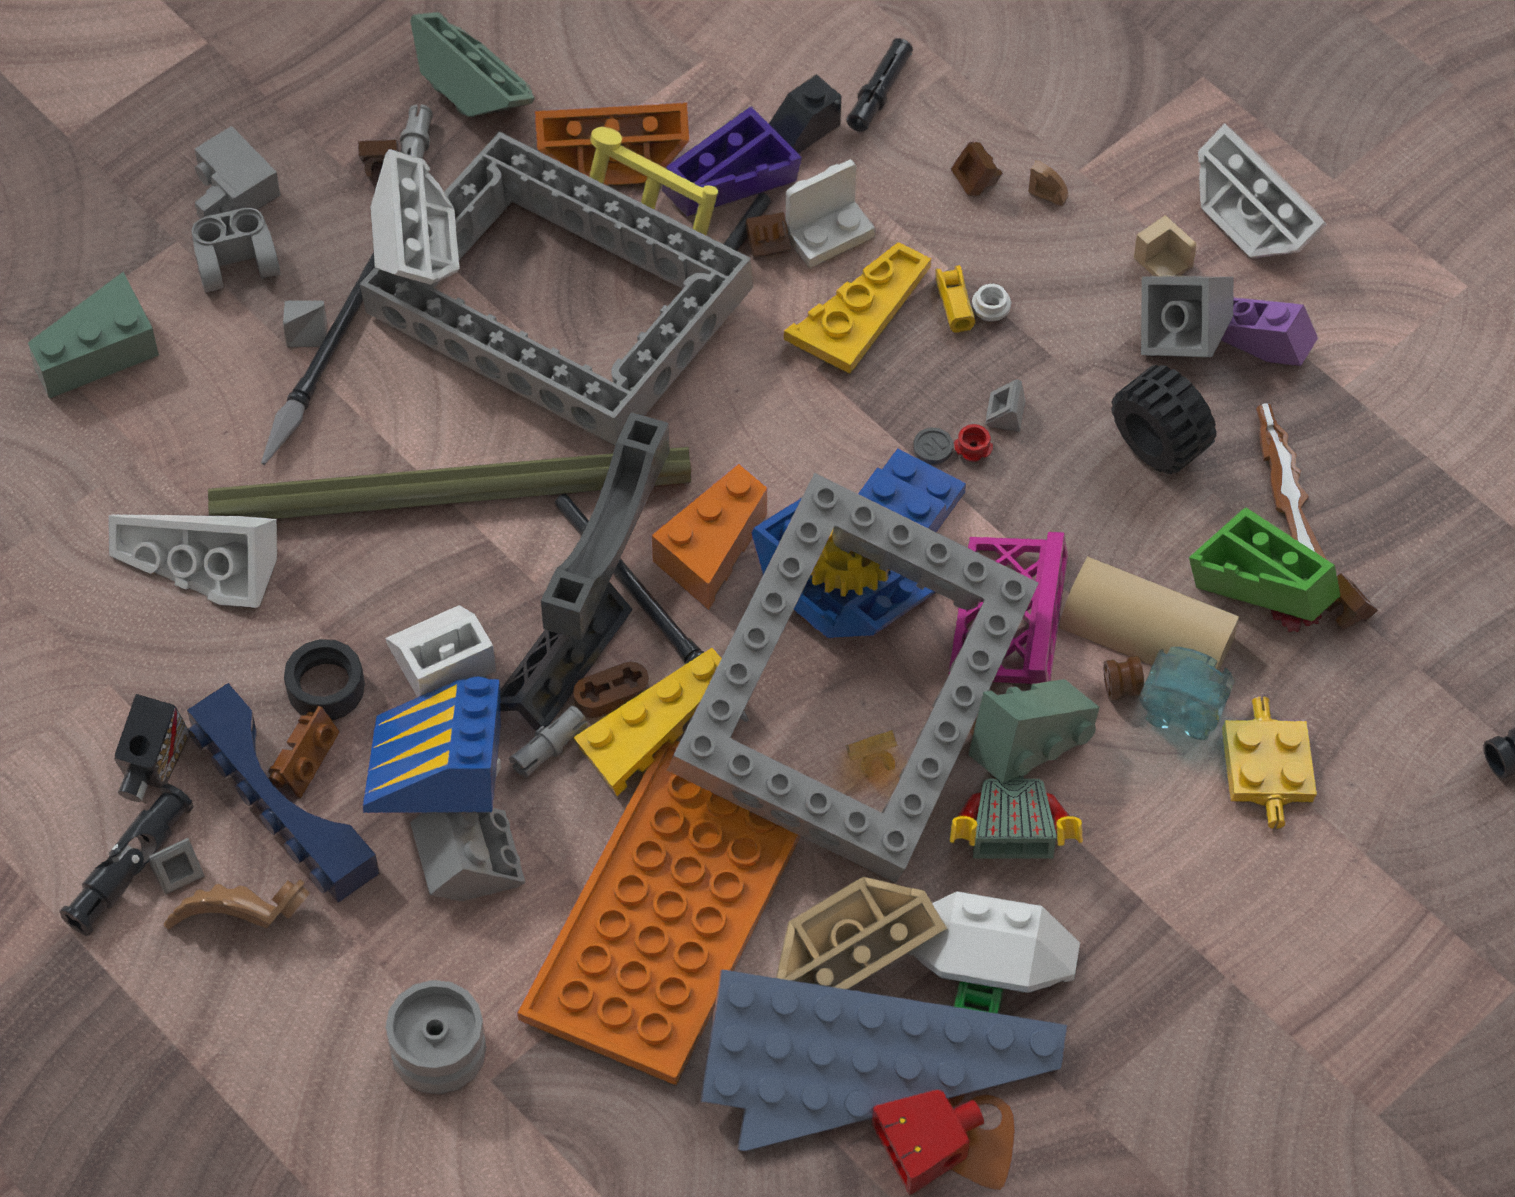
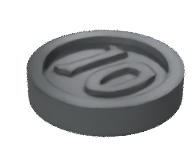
M926 428L915 436L913 451L918 459L927 464H941L950 458L953 452V440L946 431L940 428Z

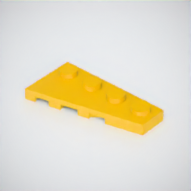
M897 242L863 269V274L852 283L847 281L836 290V295L825 304L821 305L819 303L808 311V317L798 325L793 323L785 329L784 340L850 374L931 268V258Z
M713 648L702 653L574 737L580 750L616 796L628 787L625 781L637 769L643 772L654 761L652 755L666 741L673 743L684 733L682 730L683 725L694 715L722 659Z

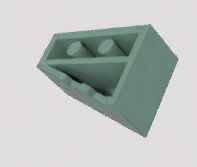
M124 272L120 273L28 342L35 371L49 399L159 356L153 328Z

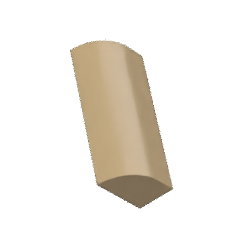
M1087 556L1067 598L1059 628L1127 656H1138L1142 662L1211 688L1235 639L1239 616Z

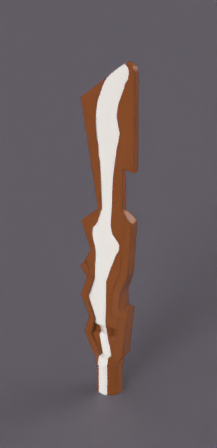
M1268 403L1261 404L1256 408L1260 422L1259 439L1263 461H1268L1270 466V486L1276 511L1285 514L1292 538L1326 559L1301 509L1309 496L1298 483L1302 470L1296 467L1297 454L1287 444L1288 433L1277 424L1272 406Z

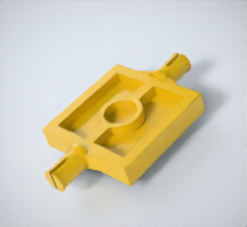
M1260 696L1254 698L1251 702L1254 712L1253 720H1225L1222 726L1231 801L1254 802L1265 805L1268 827L1274 829L1276 824V829H1279L1286 825L1283 805L1291 802L1314 801L1317 792L1307 721H1278L1271 719L1269 698L1263 697L1261 701Z

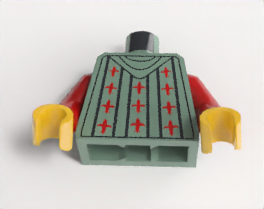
M1019 775L1004 784L998 779H986L983 781L982 792L972 794L957 817L952 820L949 841L955 843V840L959 838L968 840L969 845L973 846V859H1053L1056 834L1058 846L1065 845V839H1076L1078 843H1083L1082 821L1077 817L1070 816L1053 794L1046 793L1044 782L1040 779H1024V776Z

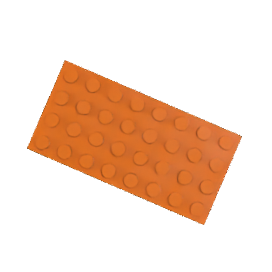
M676 740L673 743L666 741L654 754V761L646 769L517 1012L518 1020L674 1085H677L715 1009L720 971L722 969L734 971L801 836L667 771L680 743Z

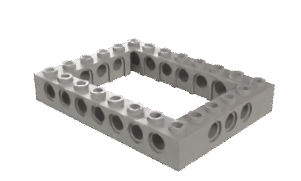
M501 132L488 143L444 191L455 211L459 260L511 202H514L682 288L681 292L669 306L664 305L660 309L661 315L645 333L641 331L637 336L638 342L623 359L618 358L611 368L612 382L592 372V367L587 364L581 366L560 355V350L554 347L550 350L531 340L526 332L521 330L518 333L497 322L495 316L491 314L486 316L465 305L463 299L458 297L455 300L434 289L440 281L430 285L374 268L360 283L367 314L613 445H616L630 412L643 416L646 415L753 288L751 258Z
M814 473L672 757L667 771L896 883L912 856L975 721L983 692L989 691L1039 583ZM831 532L833 542L842 551L849 553L851 550L880 564L879 569L885 572L887 569H890L916 582V587L922 590L926 587L953 600L954 606L971 610L983 602L976 618L966 633L967 638L959 654L949 669L950 674L932 705L934 708L915 741L917 744L899 775L900 780L882 813L730 738Z

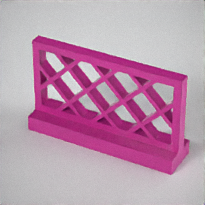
M1048 532L1047 540L970 537L969 549L977 553L978 550L995 551L1000 556L996 562L1004 566L1009 565L1014 571L1034 580L1032 577L1036 575V582L1039 583L1023 616V619L1029 624V629L1017 638L1013 637L1004 656L1005 659L1016 651L1024 659L1023 670L1005 669L1000 665L993 682L1032 685L1051 681L1068 560L1064 532ZM1024 552L1039 553V560L1026 570L1015 561ZM983 602L971 610L958 608L949 669L964 644V638H967L966 633L968 630L966 625L976 618Z

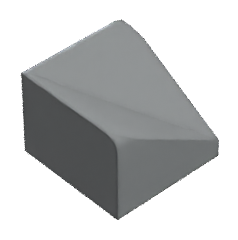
M285 301L283 327L287 347H320L327 335L328 325L324 301Z

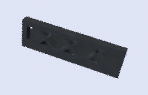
M610 581L582 640L549 630L543 631L501 688V711H518L535 731L542 726L546 728L551 724L572 695L577 682L585 677L633 610Z

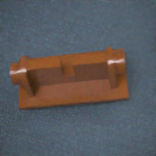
M318 706L315 713L308 712L306 716H300L298 724L287 741V744L293 750L282 749L276 761L268 770L270 774L268 779L272 785L282 788L284 784H288L298 798L303 796L340 733L322 707Z

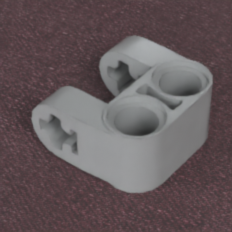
M250 207L207 216L194 223L192 238L198 270L205 293L224 288L219 268L222 265L255 258L261 279L281 275L271 234L262 213L257 209Z

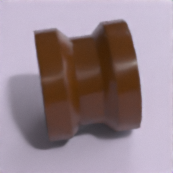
M1138 656L1129 657L1126 662L1120 663L1113 659L1104 661V682L1110 701L1120 700L1122 695L1129 694L1135 698L1144 697V673Z

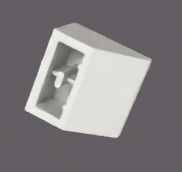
M460 605L385 638L389 649L417 697L456 680L484 677L496 671L493 644L475 614Z

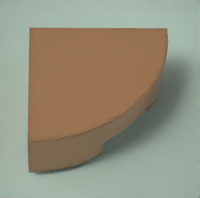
M1036 159L1030 170L1028 192L1063 206L1068 198V189L1065 182L1050 166Z

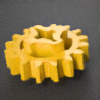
M831 532L811 573L812 584L819 585L824 582L825 592L827 593L831 592L834 588L840 589L841 596H846L848 590L852 589L858 595H863V587L867 586L872 590L878 589V580L886 582L890 569H887L885 572L879 569L880 564L851 550L849 553L842 551L833 542Z

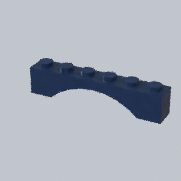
M229 683L187 710L191 724L187 731L193 742L199 749L206 747L213 755L211 757L212 762L224 778L229 775L237 783L235 788L241 799L248 806L255 804L261 811L260 818L267 830L272 835L279 833L286 841L284 846L291 858L297 864L301 862L306 864L311 870L309 876L321 893L324 894L328 891L339 903L379 875L376 854L351 825L329 821L306 812L290 802L272 785L261 769L256 756L257 730L253 712Z

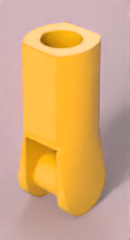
M957 265L954 270L942 272L941 268L935 269L936 285L944 305L950 330L954 333L971 330L975 325V318L961 266ZM957 285V287L947 288V286Z

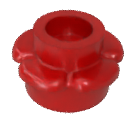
M970 424L960 430L958 439L954 441V449L958 455H963L965 460L977 462L982 457L986 458L992 453L993 444L990 443L991 436L985 427L978 424ZM970 444H976L977 446L971 447Z

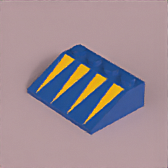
M471 677L469 679L456 680L377 715L363 801V813L493 812L501 729L499 679Z

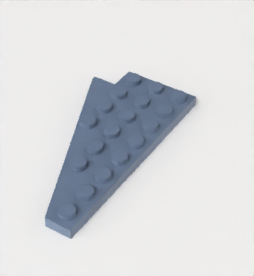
M722 969L719 977L700 1102L744 1109L738 1150L747 1151L872 1118L873 1107L937 1089L942 1090L946 1097L950 1098L1061 1069L1067 1025Z

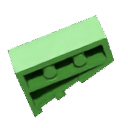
M1246 507L1189 557L1196 588L1310 621L1317 618L1341 596L1334 564Z

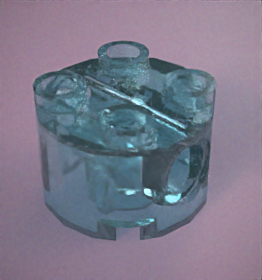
M1170 647L1168 654H1165L1163 649L1159 650L1139 698L1143 708L1147 711L1146 720L1158 728H1168L1169 724L1184 729L1186 734L1197 740L1208 739L1210 732L1216 730L1235 683L1232 673L1226 667L1223 673L1215 668L1217 660L1193 649Z

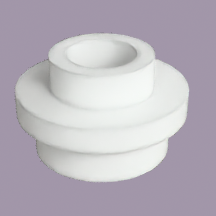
M997 284L982 286L972 298L973 312L983 320L997 321L1004 318L1010 311V297L1005 289Z

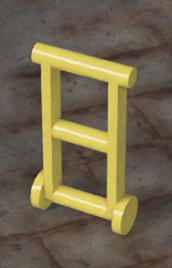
M598 127L592 131L590 141L596 147L589 177L603 184L609 158L611 157L647 176L641 199L642 204L655 210L661 184L699 203L692 229L707 236L718 194L717 188L709 185L702 188L621 146L622 136L614 129Z

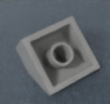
M1143 276L1141 355L1212 357L1233 317L1234 277Z

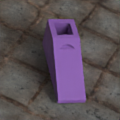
M1233 297V317L1221 341L1267 362L1301 366L1316 343L1318 336L1303 304Z

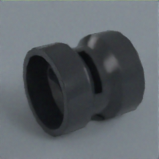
M1515 728L1509 730L1507 736H1496L1485 741L1483 744L1485 759L1489 767L1501 779L1515 774Z

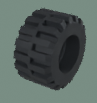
M1152 365L1112 398V414L1121 436L1143 462L1159 472L1163 471L1166 474L1179 472L1215 442L1214 438L1217 437L1215 419L1203 396L1186 377L1184 378L1179 372L1174 369L1171 370L1165 365Z

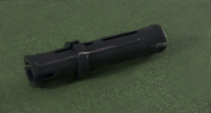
M893 39L870 81L859 90L857 94L858 101L846 119L851 129L857 132L867 131L876 112L884 108L887 103L886 95L913 52L912 45L905 39Z

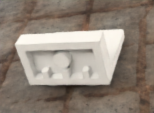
M851 159L839 165H832L824 172L808 180L798 181L786 191V224L790 244L809 269L875 237V227L855 203L856 165Z

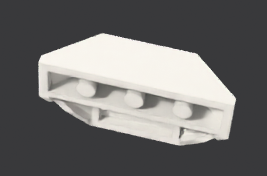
M1226 124L1198 151L1201 208L1252 259L1300 252L1326 225V222L1314 208Z
M389 149L385 154L371 204L375 268L431 285L455 274L460 269L454 207L439 183L428 173L430 168L424 159Z
M955 892L932 903L947 929L907 952L911 956L914 955L924 966L941 978L1021 992H1031L1052 986L1060 981L1068 982L1074 980L1080 942L1042 906Z

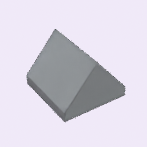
M1016 379L990 393L985 425L991 428L1020 432L1026 400L1022 381Z
M188 838L149 856L151 869L165 894L204 877L202 868Z

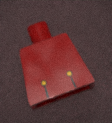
M938 1089L879 1104L873 1107L872 1126L909 1196L962 1162L968 1156L970 1144L966 1132L984 1125L982 1112L974 1100L953 1109L944 1092Z

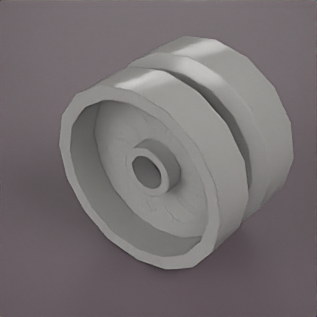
M431 980L414 984L401 993L390 1007L386 1021L390 1054L394 1070L405 1084L420 1092L443 1094L458 1090L475 1078L484 1064L486 1040L479 1004L466 989L446 981Z

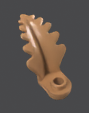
M299 879L295 885L287 880L271 899L278 905L275 907L263 901L257 894L245 886L228 889L221 884H215L208 892L199 889L195 891L192 897L184 898L181 905L176 907L172 914L167 917L164 927L170 930L182 920L196 914L223 913L268 928L279 913L289 919L310 892L303 887L305 883L303 880Z

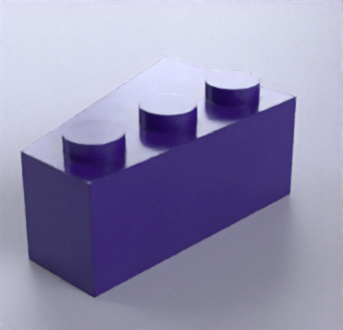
M750 106L669 164L666 169L702 188L707 185L717 188L718 194L714 205L715 208L797 181L802 157ZM663 185L662 191L686 216L697 213L699 203Z

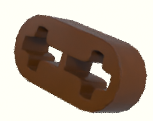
M625 662L586 676L579 680L574 687L575 707L587 718H597L612 713L649 689L648 671L639 663ZM631 678L633 682H637V686L631 688L628 683L624 684V679ZM593 692L595 696H599V701L592 702L590 698H586V693Z

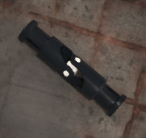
M165 783L160 788L161 795L148 810L140 812L113 846L106 861L101 862L84 880L82 883L83 890L69 906L65 905L59 911L61 918L71 928L83 935L89 936L94 930V922L106 908H112L131 883L133 876L140 873L149 862V856L157 853L172 835L171 828L184 813L191 812L194 808L193 802L182 790L172 784ZM137 837L141 843V851L128 846V843Z

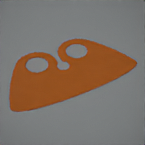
M965 1094L947 1099L950 1105L955 1107L963 1100ZM979 1095L970 1101L974 1100L978 1106L984 1104L996 1106L1002 1114V1120L994 1129L986 1130L977 1127L966 1132L970 1142L968 1156L951 1168V1170L981 1186L993 1190H1001L1006 1182L1012 1160L1015 1132L1014 1115L1010 1106L1002 1099L993 1095Z

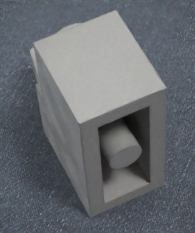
M232 126L195 148L198 164L195 166V171L203 184L206 186L212 185L206 191V194L195 202L196 213L200 219L241 208L250 207L258 210L280 196L277 172Z

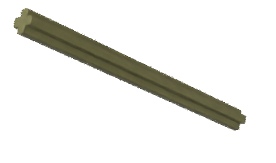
M689 447L670 448L669 455L654 486L692 482ZM613 453L208 488L209 516L280 519L599 491L603 488Z

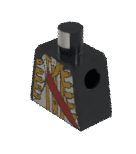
M135 695L114 757L124 775L118 790L120 796L134 802H141L148 785L161 788L165 783H168L189 738L188 728L175 705L143 695Z

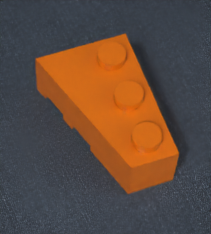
M738 464L652 534L653 562L710 610L715 601V595L724 580H728L736 560L741 552H745L751 542L753 528L762 523L767 515V487Z

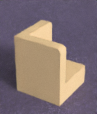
M1165 215L1137 234L1134 259L1153 276H1181L1193 267L1197 245L1193 239Z

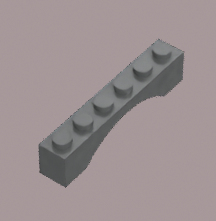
M630 412L616 442L609 470L591 518L572 553L556 568L541 599L543 629L578 640L583 639L669 455V423Z

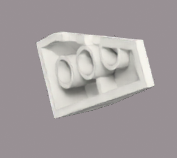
M112 514L108 516L109 556L152 574L155 572L175 581L174 585L183 589H193L208 596V600L220 605L254 608L260 606L277 560V519L187 515Z

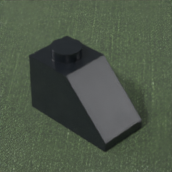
M816 74L787 94L768 124L799 154L841 125L842 96Z

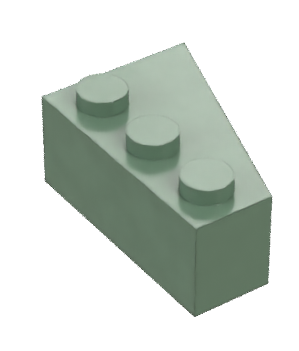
M1065 679L1032 684L1031 689L1027 691H1021L1017 687H1010L1007 689L1006 694L996 695L992 690L985 691L982 695L968 755L1004 784L1019 775H1026L1033 768L1048 760L1057 759L1062 753L1077 745L1086 744L1096 731L1095 723L1100 707Z

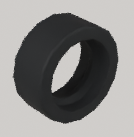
M319 639L305 643L292 653L285 665L284 681L290 704L302 716H306L308 712L315 713L318 706H320L331 720L339 719L353 711L363 697L365 680L359 656L348 645L337 640ZM322 664L337 665L348 672L349 680L346 686L339 692L329 696H313L304 692L300 685V680L304 673Z

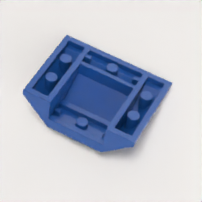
M802 498L753 528L751 534L763 575ZM889 570L886 582L878 580V589L872 590L865 586L863 587V595H858L852 589L848 590L846 596H841L840 589L834 588L829 593L825 592L824 582L819 585H813L812 575H810L794 610L827 638L872 636L936 592L926 587L922 590L916 587V582Z

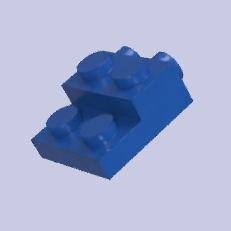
M897 448L882 469L876 468L858 494L937 532L964 495L966 483Z

